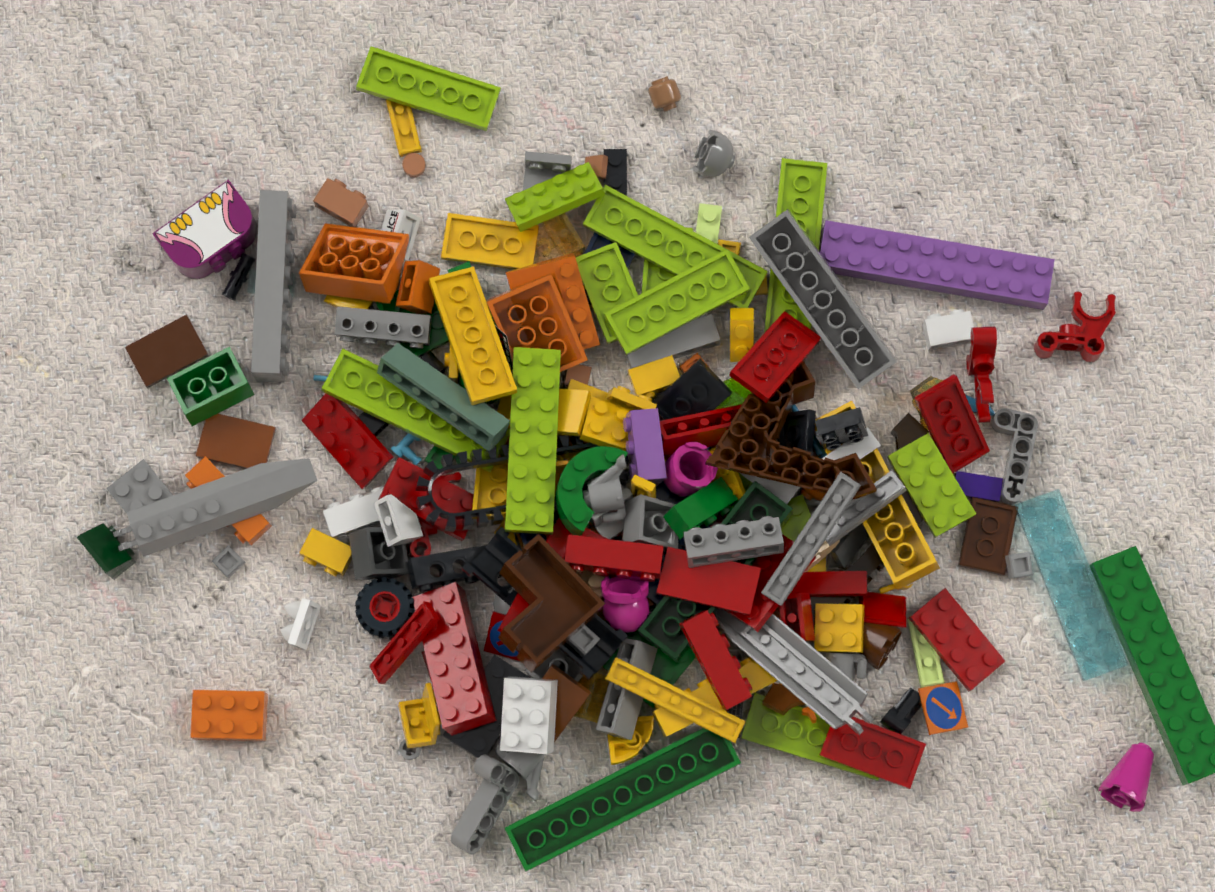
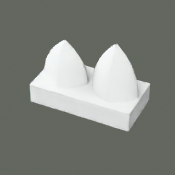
M302 598L301 601H294L284 606L288 615L295 619L293 624H289L281 629L282 636L288 644L307 650L321 605Z

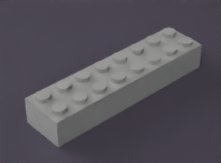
M260 190L251 373L256 382L284 383L285 376H289V362H287L286 353H290V339H288L287 330H291V317H289L288 308H292V294H290L289 285H293V272H291L290 263H294V249H292L291 241H295V227H293L292 218H296V204H294V199L290 198L288 191Z
M789 209L749 237L858 389L897 362L895 356Z

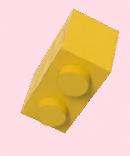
M730 308V362H739L753 347V308Z
M672 355L628 370V376L635 396L644 395L651 399L655 398L657 393L663 392L680 377Z
M311 528L299 552L304 557L303 562L313 567L319 564L325 567L324 572L334 577H337L338 574L344 576L352 561L351 547L314 528Z

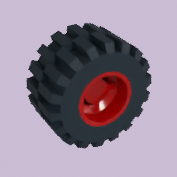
M381 577L378 580H371V583L365 584L362 591H359L355 602V612L359 623L369 634L379 638H393L415 612L414 599L410 590L402 582L400 583L394 578L387 579V577Z

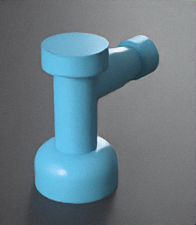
M409 433L396 447L393 445L390 448L398 457L401 458L404 455L414 465H417L422 460L408 447L414 440L420 441L421 439Z

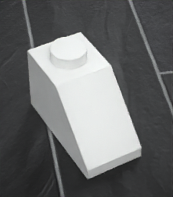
M392 494L386 495L374 502L388 547L407 544L423 536L416 513Z

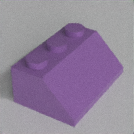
M658 408L630 410L626 414V418L623 419V428L625 432H628L629 441H626V451L628 452L627 455L631 456V464H629L630 478L637 475L658 486L667 478Z

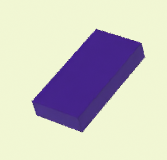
M956 471L955 479L966 497L1000 502L1003 478Z

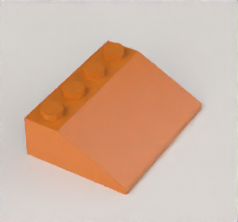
M325 223L299 272L305 292L390 304L399 285L409 242V234Z
M573 253L505 272L510 290L551 274L583 349L600 345L577 261Z
M551 274L486 300L497 327L507 335L512 362L514 347L561 350L560 372L588 360Z

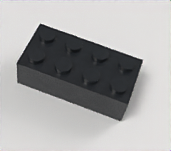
M495 654L484 671L496 721L455 735H451L447 731L443 734L446 739L477 759L481 755H489L501 737L504 678H531Z

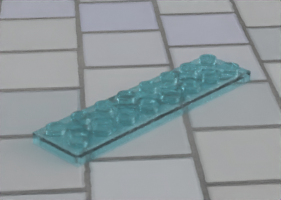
M1057 489L1015 504L1018 518L1083 682L1129 665L1060 490Z

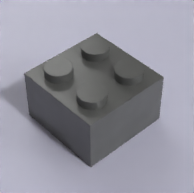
M365 527L349 533L355 580L381 579V577L391 579L409 573L406 544L388 547L382 527Z

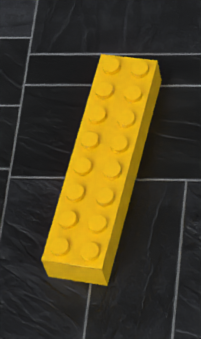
M850 401L815 420L856 409L853 401ZM826 448V449H824V450H825V452H826L827 455H828L829 453H831V452L834 451L835 449L828 450V449ZM877 448L860 459L873 484L889 473ZM902 494L863 522L897 590L940 569Z

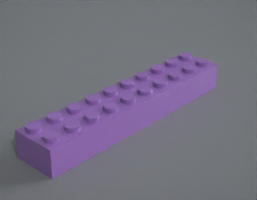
M828 220L825 221L819 251L836 275L1044 310L1048 304L1055 260Z

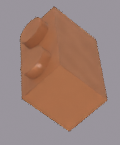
M327 178L313 200L315 207L350 227L357 226L369 207L364 194L357 190L352 192L346 189V184L338 179L333 181Z

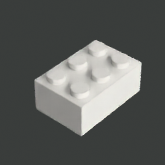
M524 677L504 678L500 751L537 754L554 752L558 680Z

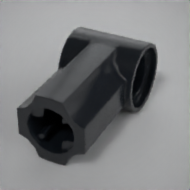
M910 687L896 706H892L880 723L889 730L902 734L911 723L912 717L922 706L919 693Z

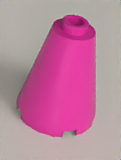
M1145 743L1133 744L1099 786L1098 790H1102L1100 795L1119 808H1122L1123 805L1130 806L1129 811L1132 812L1143 810L1154 759L1151 747Z

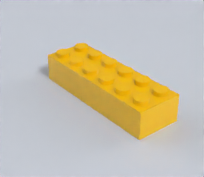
M751 657L740 662L741 669H739L742 678L746 677L752 686L751 694L778 681ZM707 679L697 684L698 689L692 692L690 688L683 690L722 709ZM654 705L656 710L652 711V714L664 738L693 724V722L665 708Z

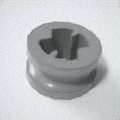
M404 739L401 742L399 751L404 758L413 760L420 755L421 747H415L417 748L416 753L412 752V755L408 756L407 751L404 750L406 740Z

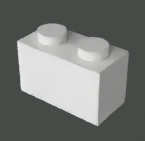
M963 309L951 311L950 315L941 316L940 313L927 316V319L922 324L928 351L971 343L970 332L974 325L970 311L964 312Z

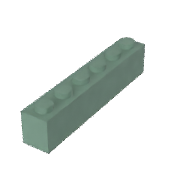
M399 343L381 357L377 371L380 376L486 450L490 451L506 435L510 420L485 402L471 405L465 388L456 384Z

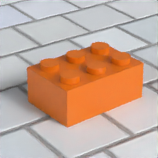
M193 690L191 738L194 740L266 741L268 694L265 691Z

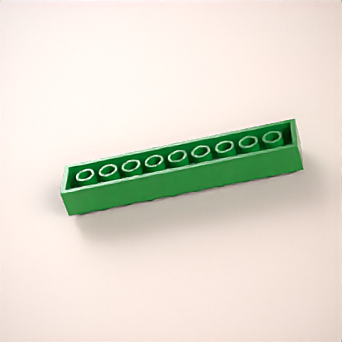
M1133 546L1092 563L1088 566V569L1182 785L1190 784L1214 774L1215 725L1137 547Z
M702 728L504 829L525 872L740 765L741 762L729 740Z

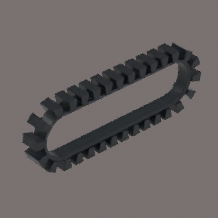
M563 435L557 439L558 448L556 455L584 451L600 446L590 442L583 444L580 436H572L570 440L573 446H569V435ZM509 444L500 447L499 454L501 457L496 458L495 446L490 451L485 450L484 455L487 460H482V449L471 451L470 458L472 462L467 463V451L456 454V465H452V454L442 455L440 461L443 468L441 469L437 468L433 460L429 462L423 472L430 476L431 480L429 481L419 476L415 491H427V496H420L416 499L419 511L427 506H430L433 510L427 516L426 521L434 526L439 516L447 519L444 531L450 532L455 531L456 520L462 519V531L472 529L474 526L472 517H477V528L487 527L489 523L487 515L491 514V526L501 524L504 520L501 512H506V505L460 513H449L438 507L433 500L432 484L439 476L445 473L508 463ZM628 456L625 458L626 465L629 462ZM622 471L619 475L620 485L625 486L629 479V472ZM554 498V515H558Z

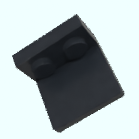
M860 407L815 420L817 427L815 435L823 449H836L841 444L849 441L850 443H857L862 441L863 437L868 436Z

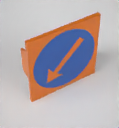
M957 681L918 688L929 735L968 728Z

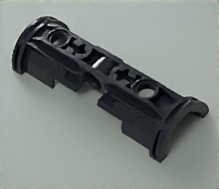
M501 526L485 549L472 562H467L461 568V571L466 572L468 577L476 576L497 596L511 606L518 592L513 590L509 593L512 586L510 584L506 587L500 586L497 578L502 576L500 571L504 563L522 549L508 538L510 533L505 532V529ZM598 615L585 626L598 636L600 640L584 657L567 643L559 648L582 669L580 674L584 675L587 680H590L605 665L628 636L621 629L616 632Z

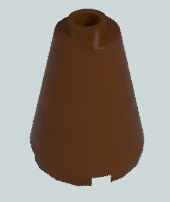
M864 622L863 653L859 654H863L873 668L880 670L888 660L887 656L891 650L895 649L902 634L901 629L896 626Z

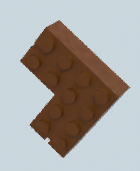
M538 534L521 551L519 550L506 561L500 571L503 578L522 596L529 606L503 628L498 638L512 653L518 652L517 658L532 673L601 611L605 603Z

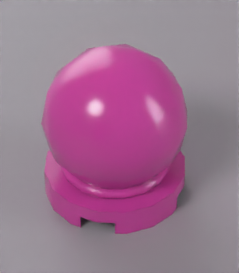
M688 442L680 446L666 460L667 478L664 480V484L672 493L681 497L691 496L709 485L716 477L718 468L705 465L708 457L712 455L707 450L708 447L698 442Z
M609 576L602 580L601 594L604 597L605 603L602 613L605 622L616 631L621 629L624 633L635 632L642 626L649 615L650 606L646 597L649 594V581H643L640 577L631 576L630 579L619 577L609 579Z

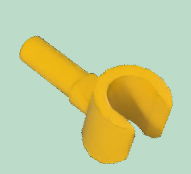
M893 583L879 588L880 593H885L897 588ZM910 584L909 586H905V587L901 588V590H907V589H909L913 584Z

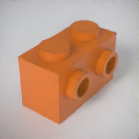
M421 260L405 261L396 306L415 314L432 313L434 296L429 284V278L439 276L440 268Z

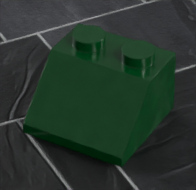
M102 523L80 534L77 539L102 570L115 580L136 563L132 557L135 553L131 548L120 551L118 548L121 545L118 540L119 537H114L113 534L117 530L112 525L108 528Z

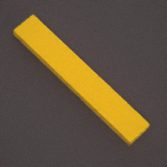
M615 657L605 678L733 743H736L746 722Z

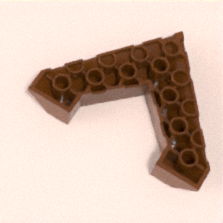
M804 361L767 403L753 393L747 396L731 421L729 429L724 432L713 454L705 462V465L824 493L828 492L839 473L842 472L861 485L853 497L854 500L877 491L856 453L836 460L826 457L821 459L812 456L811 452L796 447L790 449L781 446L780 442L776 441L792 406L814 398L815 380Z

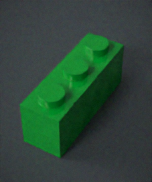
M720 477L674 505L663 518L678 538L682 539L684 532L692 528H701L703 525L709 527L718 519L717 516L719 515L725 517L733 509L732 505L738 498L723 478Z

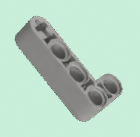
M1002 408L992 417L991 426L998 433L1012 436L1000 498L1003 503L1014 505L1024 495L1038 421L1032 414ZM1005 416L1008 419V425H1000L997 417ZM1020 422H1029L1031 425V430H1023L1020 426ZM1016 444H1024L1027 452L1019 453L1016 450ZM1011 466H1019L1022 470V475H1014L1011 471ZM1013 483H1017L1014 486V493L1017 495L1011 498L1008 491L1012 488Z
M486 754L481 755L474 765L476 774L484 779L451 835V843L468 854H475L479 851L519 782V774Z

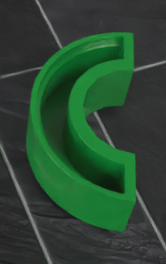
M593 447L577 454L565 466L556 487L555 506L562 524L572 535L582 536L594 514V511L587 506L583 499V486L586 482L599 477L612 467L621 455L624 454L626 458L628 452L614 447Z

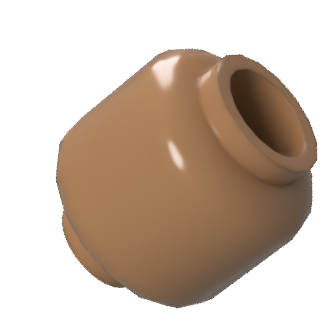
M666 76L651 82L652 86L649 87L648 93L654 108H663L664 112L676 108V102L681 99L676 81Z

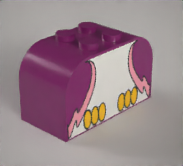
M227 180L152 234L182 275L191 279H202L213 272L218 273L226 267V263L231 259L236 260L240 258L242 253H245V249L254 242L257 235V224L249 206L231 182Z

